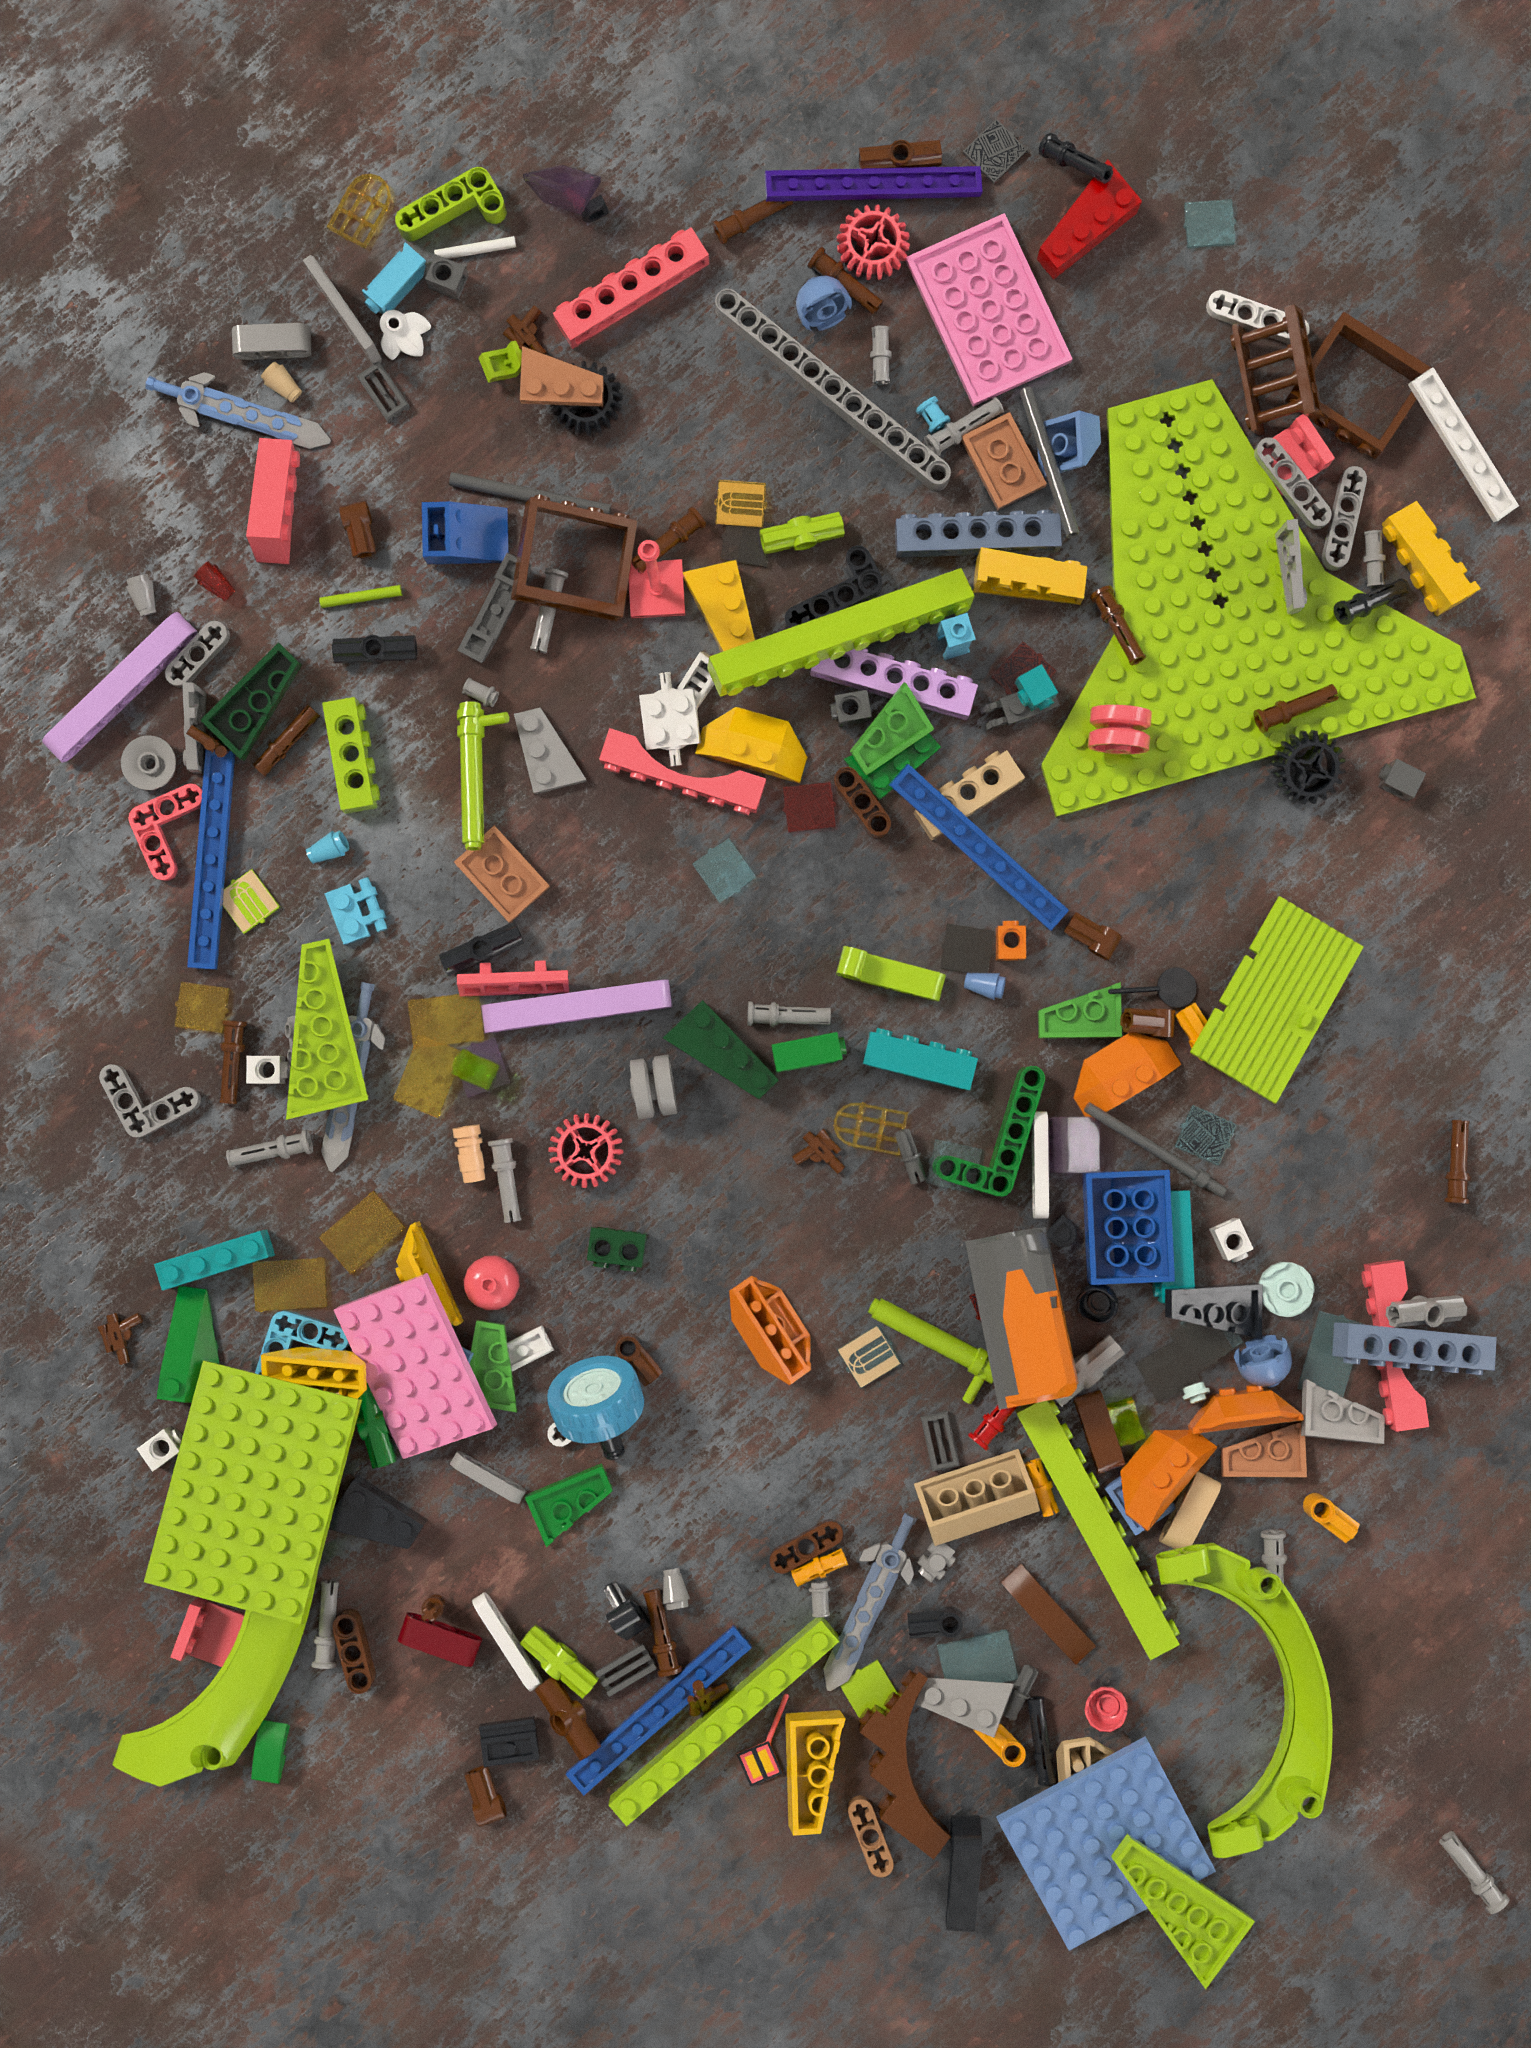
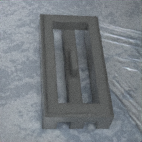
M379 361L357 375L358 380L388 423L392 421L393 417L400 416L402 411L410 409L409 404ZM377 370L380 372L401 403L399 406L395 405L374 372ZM368 376L371 378L392 409L390 412L386 411L365 378Z
M945 1410L940 1413L920 1416L932 1471L960 1466L948 1411ZM942 1418L952 1456V1461L947 1462L938 1419ZM928 1421H933L942 1462L940 1464L936 1463Z
M642 1643L595 1671V1674L601 1680L602 1686L605 1687L606 1693L610 1697L656 1670L657 1665L645 1644ZM643 1653V1657L606 1678L605 1673L635 1655ZM648 1662V1666L632 1674L631 1676L615 1684L614 1686L610 1685V1683H612L613 1681L624 1676L625 1674L629 1673L630 1671L634 1670L640 1665Z

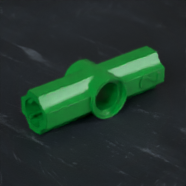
M367 1383V1390L358 1398L362 1402L356 1424L361 1439L365 1440L371 1465L374 1469L389 1465L397 1460L389 1435L390 1430L385 1422L383 1411L378 1407Z

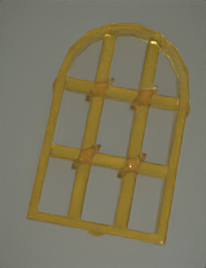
M362 174L355 178L347 188L327 225V229L366 249L390 204L391 194L386 181L374 174ZM367 179L362 190L358 191L353 188L361 180ZM372 179L379 180L382 183L375 197L365 194ZM386 187L387 200L383 204L377 200ZM353 192L358 197L351 210L342 208L349 194ZM364 198L370 201L371 204L365 215L359 217L354 212L360 201ZM377 205L382 210L375 223L372 224L366 220ZM342 212L347 217L340 230H337L332 225L338 214ZM352 218L360 222L353 237L343 233ZM367 225L371 230L364 243L356 239L362 228Z
M864 1102L850 1103L843 1106L837 1112L834 1119V1130L837 1137L843 1143L853 1146V1148L859 1147L900 1156L899 1147L897 1152L880 1149L881 1141L884 1142V1140L897 1143L896 1138L882 1135L883 1128L888 1125L905 1129L908 1112L868 1105ZM850 1106H860L859 1112L855 1114L842 1111ZM864 1107L882 1110L881 1118L875 1119L862 1116ZM887 1111L904 1114L903 1124L885 1121ZM838 1116L857 1119L856 1127L853 1129L838 1127ZM868 1121L880 1124L878 1133L859 1131L861 1122ZM838 1131L854 1134L853 1142L845 1141ZM858 1137L876 1138L875 1148L858 1145Z

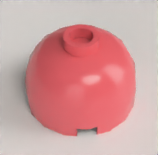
M497 1255L484 1256L474 1261L467 1269L464 1278V1290L468 1299L476 1307L487 1311L499 1310L509 1305L516 1297L520 1287L519 1274L515 1266Z

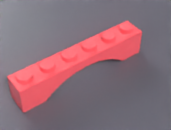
M609 728L599 758L601 764H604V769L619 774L620 770L631 773V778L645 782L646 778L657 781L656 786L666 790L676 787L682 789V794L697 799L698 795L709 798L708 803L723 807L725 803L734 806L735 812L749 815L750 812H757L766 785V778L741 770L714 778H696L679 774L654 760L641 746L636 736Z
M1389 1260L1364 1264L1365 1271H1362V1282L1364 1287L1368 1288L1369 1298L1366 1299V1309L1368 1314L1372 1315L1373 1326L1393 1327L1389 1325V1320L1386 1317V1307L1390 1306L1392 1302L1401 1301L1408 1290L1404 1261ZM1386 1361L1385 1367L1376 1366L1377 1370L1381 1372L1382 1381H1379L1378 1386L1381 1397L1385 1398L1386 1408L1383 1409L1385 1424L1389 1425V1428L1396 1432L1429 1427L1426 1401L1413 1388L1402 1369L1393 1367L1392 1361Z

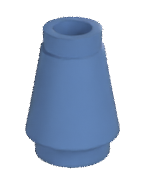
M967 972L964 989H969L993 1000L995 998L1002 999L1006 977L1000 976V973Z

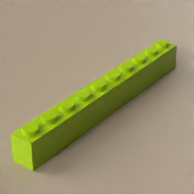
M962 568L709 656L707 669L719 696L727 694L733 696L742 692L746 687L752 685L755 687L762 686L769 679L777 676L784 678L791 675L797 669L803 667L806 669L812 668L822 660L828 658L831 660L838 659L845 652L853 649L860 651L867 648L870 643L879 640L881 642L888 641L898 633L904 631L905 633H911L926 623L936 624L946 616L964 614L970 609L975 595Z
M1054 1400L1018 1407L1015 1410L1149 1659L1152 1660L1179 1646L1180 1644L1176 1636L1180 1635L1179 1630L1173 1619L1167 1621L1162 1613L1167 1610L1160 1595L1153 1596L1149 1589L1154 1584L1147 1571L1140 1572L1136 1565V1562L1140 1561L1133 1546L1127 1547L1122 1538L1127 1535L1120 1522L1114 1523L1109 1513L1113 1512V1509L1106 1496L1100 1498L1096 1488L1100 1487L1093 1472L1087 1474L1082 1464L1087 1461L1080 1448L1073 1449L1069 1441L1073 1438V1435L1067 1424L1060 1425L1056 1417L1060 1411Z
M824 1617L814 1618L716 1703L709 1712L701 1716L610 1795L609 1807L627 1827L839 1643L837 1632Z

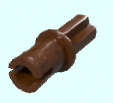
M434 1594L423 1602L421 1607L422 1620L429 1619L433 1622L443 1614L445 1600H440L441 1595Z

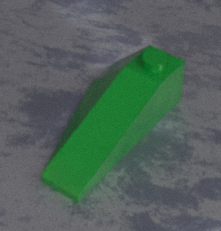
M179 1286L160 1370L157 1399L192 1403L203 1361L220 1364L207 1289Z

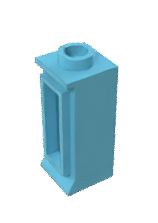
M405 242L403 251H399L367 286V291L365 289L362 290L366 299L365 305L375 314L378 312L384 314L388 310H394L423 278L426 260Z
M968 613L941 621L936 633L937 640L946 638L948 644L942 655L944 660L970 653V644L973 640H976Z

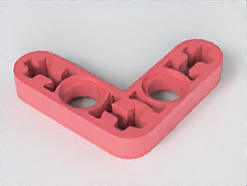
M186 784L136 806L129 813L130 826L152 875L161 881L172 880L178 872L177 863L161 829V825L201 808L202 788L196 784ZM190 790H192L195 793H199V795L195 797V803L191 802L190 800H187L180 804V802L176 799V796L178 795L179 798L182 800L188 798L190 796ZM167 800L172 801L175 806L173 813L163 815L160 809L161 804ZM141 812L145 815L155 812L159 817L158 820L154 816L146 818L145 825L136 822L140 818L139 813ZM152 836H157L160 839V847L156 851H149L146 846L148 838ZM160 856L165 864L170 865V868L167 869V875L158 872V869L161 868L160 861L156 858L152 860V857Z

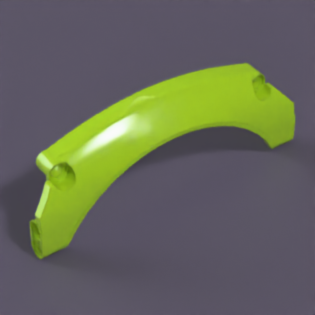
M316 1580L304 1624L300 1625L246 1610L234 1646L224 1665L207 1688L181 1712L163 1723L143 1731L122 1735L112 1765L141 1781L161 1787L200 1773L203 1767L209 1770H216L232 1766L236 1763L238 1757L266 1717L287 1676L305 1629Z

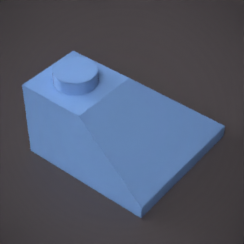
M1079 410L1044 421L1060 473L1086 466L1101 444L1099 416ZM1038 451V467L1045 478L1047 476Z

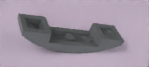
M506 553L495 575L496 580L473 626H469L458 648L459 652L480 663L485 661L517 603L516 600H511L517 557ZM530 564L528 567L527 578L532 567V565Z

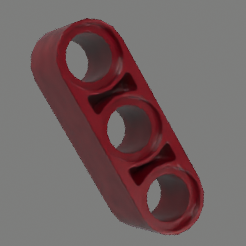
M406 1613L397 1638L399 1643L462 1666L472 1667L474 1665L482 1642L480 1636L437 1620L431 1622L427 1619L424 1621L421 1618L422 1615L417 1613Z

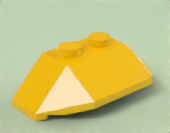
M735 707L702 728L700 735L701 743L697 745L696 755L800 784L807 755L788 721Z
M420 1221L411 1224L396 1261L398 1267L395 1268L397 1276L402 1283L428 1273L451 1325L457 1326L463 1323L464 1320Z
M296 1347L263 1353L261 1355L262 1375L357 1399L367 1390L366 1363L352 1351Z

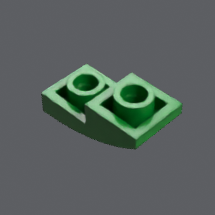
M266 1720L262 1721L255 1744L252 1780L280 1784L286 1755L283 1753L290 1725Z

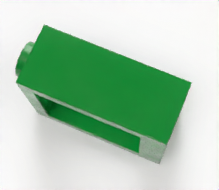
M838 1032L771 1045L776 1073L841 1061L843 1059L842 1055L847 1053L844 1037L838 1038Z

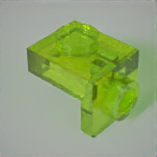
M463 1048L461 1053L457 1054L454 1058L452 1074L461 1080L488 1091L499 1065Z
M1132 1397L1106 1405L1120 1446L1134 1444L1146 1438Z

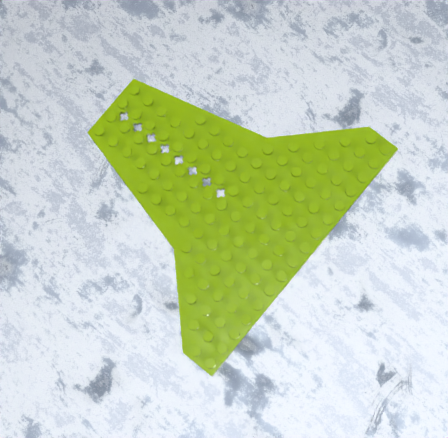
M1213 379L1108 408L1107 437L1113 595L1117 603L1123 606V616L1146 658L1139 664L1131 666L1116 636L1113 634L1041 764L1055 817L1275 756L1274 751L1279 750L1282 752L1284 750L1281 746L1282 741L1290 744L1289 736L1294 734L1299 738V733L1302 730L1306 731L1308 735L1311 730L1318 731V735L1322 732L1326 733L1329 740L1464 703L1476 698L1461 646L1386 604L1374 608L1366 617L1353 619L1348 625L1340 624L1334 615L1335 604L1341 600L1348 601L1355 594L1364 592L1324 570L1300 527L1303 587L1307 593V603L1304 604L1305 607L1299 613L1287 614L1275 533L1287 520H1292L1294 517L1273 481L1256 461L1253 447ZM1164 415L1173 418L1174 421H1172L1171 427L1160 423ZM1172 440L1181 444L1179 453H1175L1173 449H1168L1167 446L1171 444ZM1179 466L1188 469L1189 472L1186 474V479H1182L1181 475L1176 476L1175 472L1179 469ZM1186 492L1195 494L1196 499L1193 505H1190L1188 501H1183ZM1194 518L1204 522L1201 526V531H1198L1196 527H1191L1190 523L1194 521ZM1202 543H1205L1212 549L1208 557H1205L1204 553L1198 552ZM1209 569L1218 572L1217 582L1213 583L1211 579H1206L1205 575L1209 573ZM1217 595H1221L1227 601L1222 609H1220L1219 605L1213 604V601L1217 599ZM1330 684H1333L1337 689V696L1339 697L1337 701L1297 715L1286 725L1281 723L1268 728L1267 732L1261 733L1255 723L1254 710L1267 709L1274 706L1275 702L1279 700L1291 701ZM1099 705H1129L1143 707L1152 711L1151 726L1146 730H1142L1150 736L1149 751L1141 754H1112L1089 749V733L1099 729L1090 724L1091 708Z

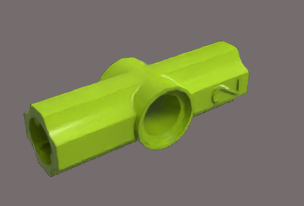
M839 512L814 518L799 516L789 520L787 524L764 528L759 532L762 549L765 554L792 548L796 551L806 550L814 547L818 542L844 537L845 534L843 520Z
M537 1624L529 1630L519 1643L541 1662V1666L546 1673L555 1680L563 1681L582 1699L590 1692L599 1679L577 1660L576 1654L562 1642L557 1643Z

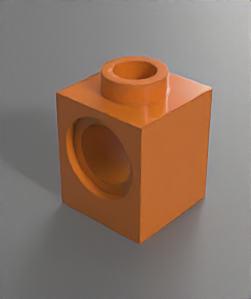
M1002 921V926L996 927V961L1025 960L1026 926H1019V921ZM1012 933L1017 937L1018 943L1016 947L1009 948L1005 945V934Z

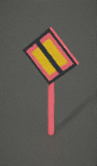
M788 1694L783 1695L766 1741L737 1753L750 1787L783 1774L771 1746V1741L789 1698Z

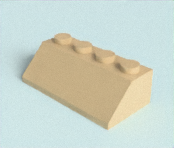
M1019 1449L914 1484L935 1546L1040 1511L1035 1490Z

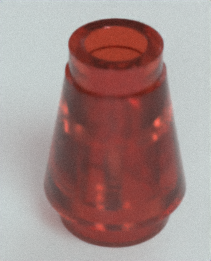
M207 561L194 574V578L198 580V585L221 598L224 602L235 592V589L216 564L212 565Z

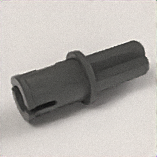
M902 1129L897 1131L895 1138L902 1155L900 1161L905 1164L910 1184L918 1183L915 1172L918 1173L920 1182L925 1181L927 1176L919 1157L922 1154L917 1151L911 1130Z
M1025 1664L1014 1684L1003 1713L1005 1717L1011 1720L1017 1719V1715L1025 1700L1030 1698L1029 1692L1039 1674V1671L1034 1666Z

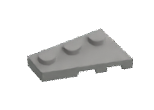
M182 682L186 750L183 752V763L190 772L204 774L205 747L187 735L186 732L193 725L205 733L206 725L201 719L206 715L207 693L195 683Z

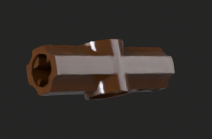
M896 140L891 145L862 147L858 151L860 169L942 166L940 140L909 143L906 140ZM903 154L907 158L901 161L895 159L894 155Z
M551 1677L535 1689V1692L550 1713L549 1721L552 1729L559 1736L566 1738L580 1761L586 1759L602 1747L586 1723L587 1715L584 1707L578 1701L571 1700L559 1680Z

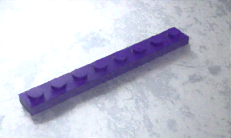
M981 166L765 170L764 175L766 202L981 197L983 192Z

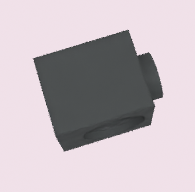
M435 254L433 261L428 262L424 270V278L428 288L456 300L460 299L469 277L466 266ZM447 272L451 274L447 280L442 281L438 279L442 273Z
M867 690L835 695L834 703L830 704L832 720L837 719L838 727L871 721L872 715ZM846 703H853L858 711L853 715H847L842 707Z
M1395 759L1389 764L1385 763L1378 775V778L1381 779L1378 787L1405 801H1409L1415 797L1426 773L1399 759Z

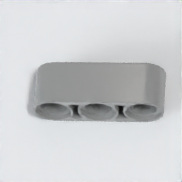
M304 323L233 326L232 355L234 358L242 360L308 357L311 355L310 326Z

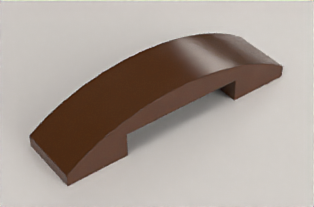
M1021 1563L1000 1581L1032 1619L1076 1665L1096 1647L1093 1641L1075 1624Z

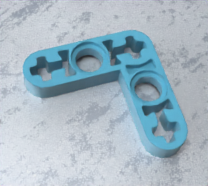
M283 1310L276 1313L271 1319L261 1355L269 1353V1346L272 1342L281 1343L284 1350L291 1349L293 1340L331 1350H344L348 1347L349 1342L342 1327L293 1311ZM287 1316V1321L292 1324H297L298 1319L302 1320L298 1326L297 1335L294 1334L296 1328L286 1327L282 1330V1325L278 1323V1319H283ZM308 1323H313L318 1328V1335L314 1339H309L304 1335L303 1330ZM324 1327L328 1328L325 1333L328 1335H335L337 1332H340V1338L344 1339V1343L334 1346V1340L324 1338V1343L320 1342L324 1335ZM261 1355L255 1371L257 1374H262Z

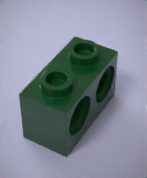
M592 1226L587 1261H593L592 1266L609 1268L610 1263L620 1265V1270L636 1272L637 1267H643L647 1233ZM599 1240H605L610 1244L611 1250L608 1255H600L596 1251V1244ZM626 1244H634L637 1247L638 1255L636 1258L629 1259L624 1256L623 1248Z

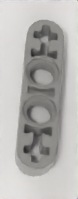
M1262 439L1254 451L1256 461L1306 525L1312 529L1323 528L1332 516L1328 504L1276 439ZM1264 447L1266 449L1269 447L1273 448L1271 456L1269 454L1266 456L1262 454ZM1278 457H1280L1282 460L1278 461L1276 465L1272 468L1271 464L1273 463V461H1276ZM1281 466L1288 467L1291 470V478L1288 480L1281 479L1277 474L1278 468ZM1299 487L1304 488L1308 492V499L1305 501L1297 500L1294 496V490ZM1312 500H1314L1315 503L1307 510L1303 508L1306 507ZM1314 511L1316 513L1320 511L1323 512L1324 515L1321 517L1322 521L1320 519L1314 520L1312 518V516L1315 514Z
M1358 466L1346 469L1338 482L1332 516L1322 553V563L1331 571L1340 570L1350 557L1367 482L1365 471ZM1355 475V480L1358 482L1353 486L1352 492H1347L1351 486V480L1347 478ZM1341 500H1350L1354 505V510L1352 512H1345L1340 506ZM1336 525H1343L1347 528L1348 536L1346 538H1340L1335 534ZM1337 545H1342L1338 549L1337 557L1341 559L1335 563L1333 562L1334 558L1330 555L1336 550Z

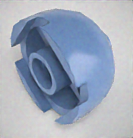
M818 276L809 279L801 287L796 297V309L799 319L808 330H811L810 327H817L820 331L835 326L846 317L844 311L849 306L851 309L852 306L851 297L846 288L839 280L830 276Z
M1276 1335L1262 1336V1339L1254 1338L1245 1343L1247 1348L1241 1352L1239 1348L1235 1351L1234 1359L1242 1377L1252 1385L1263 1387L1277 1386L1290 1372L1292 1355L1288 1343L1283 1337L1282 1341L1277 1340Z

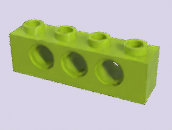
M355 697L323 702L341 811L347 814L378 808L377 800H380V791L378 784H373L372 774L376 773L373 757L369 758L367 747H371V739L368 730L364 731L363 720L367 719L364 704H360ZM353 722V732L344 735L342 733L343 725ZM351 749H358V758L352 762L347 761V753ZM358 775L363 776L364 782L362 786L352 788V779Z

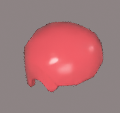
M1101 1686L1091 1692L1085 1705V1716L1090 1726L1099 1732L1111 1733L1120 1728L1125 1722L1128 1703L1122 1692L1114 1687Z

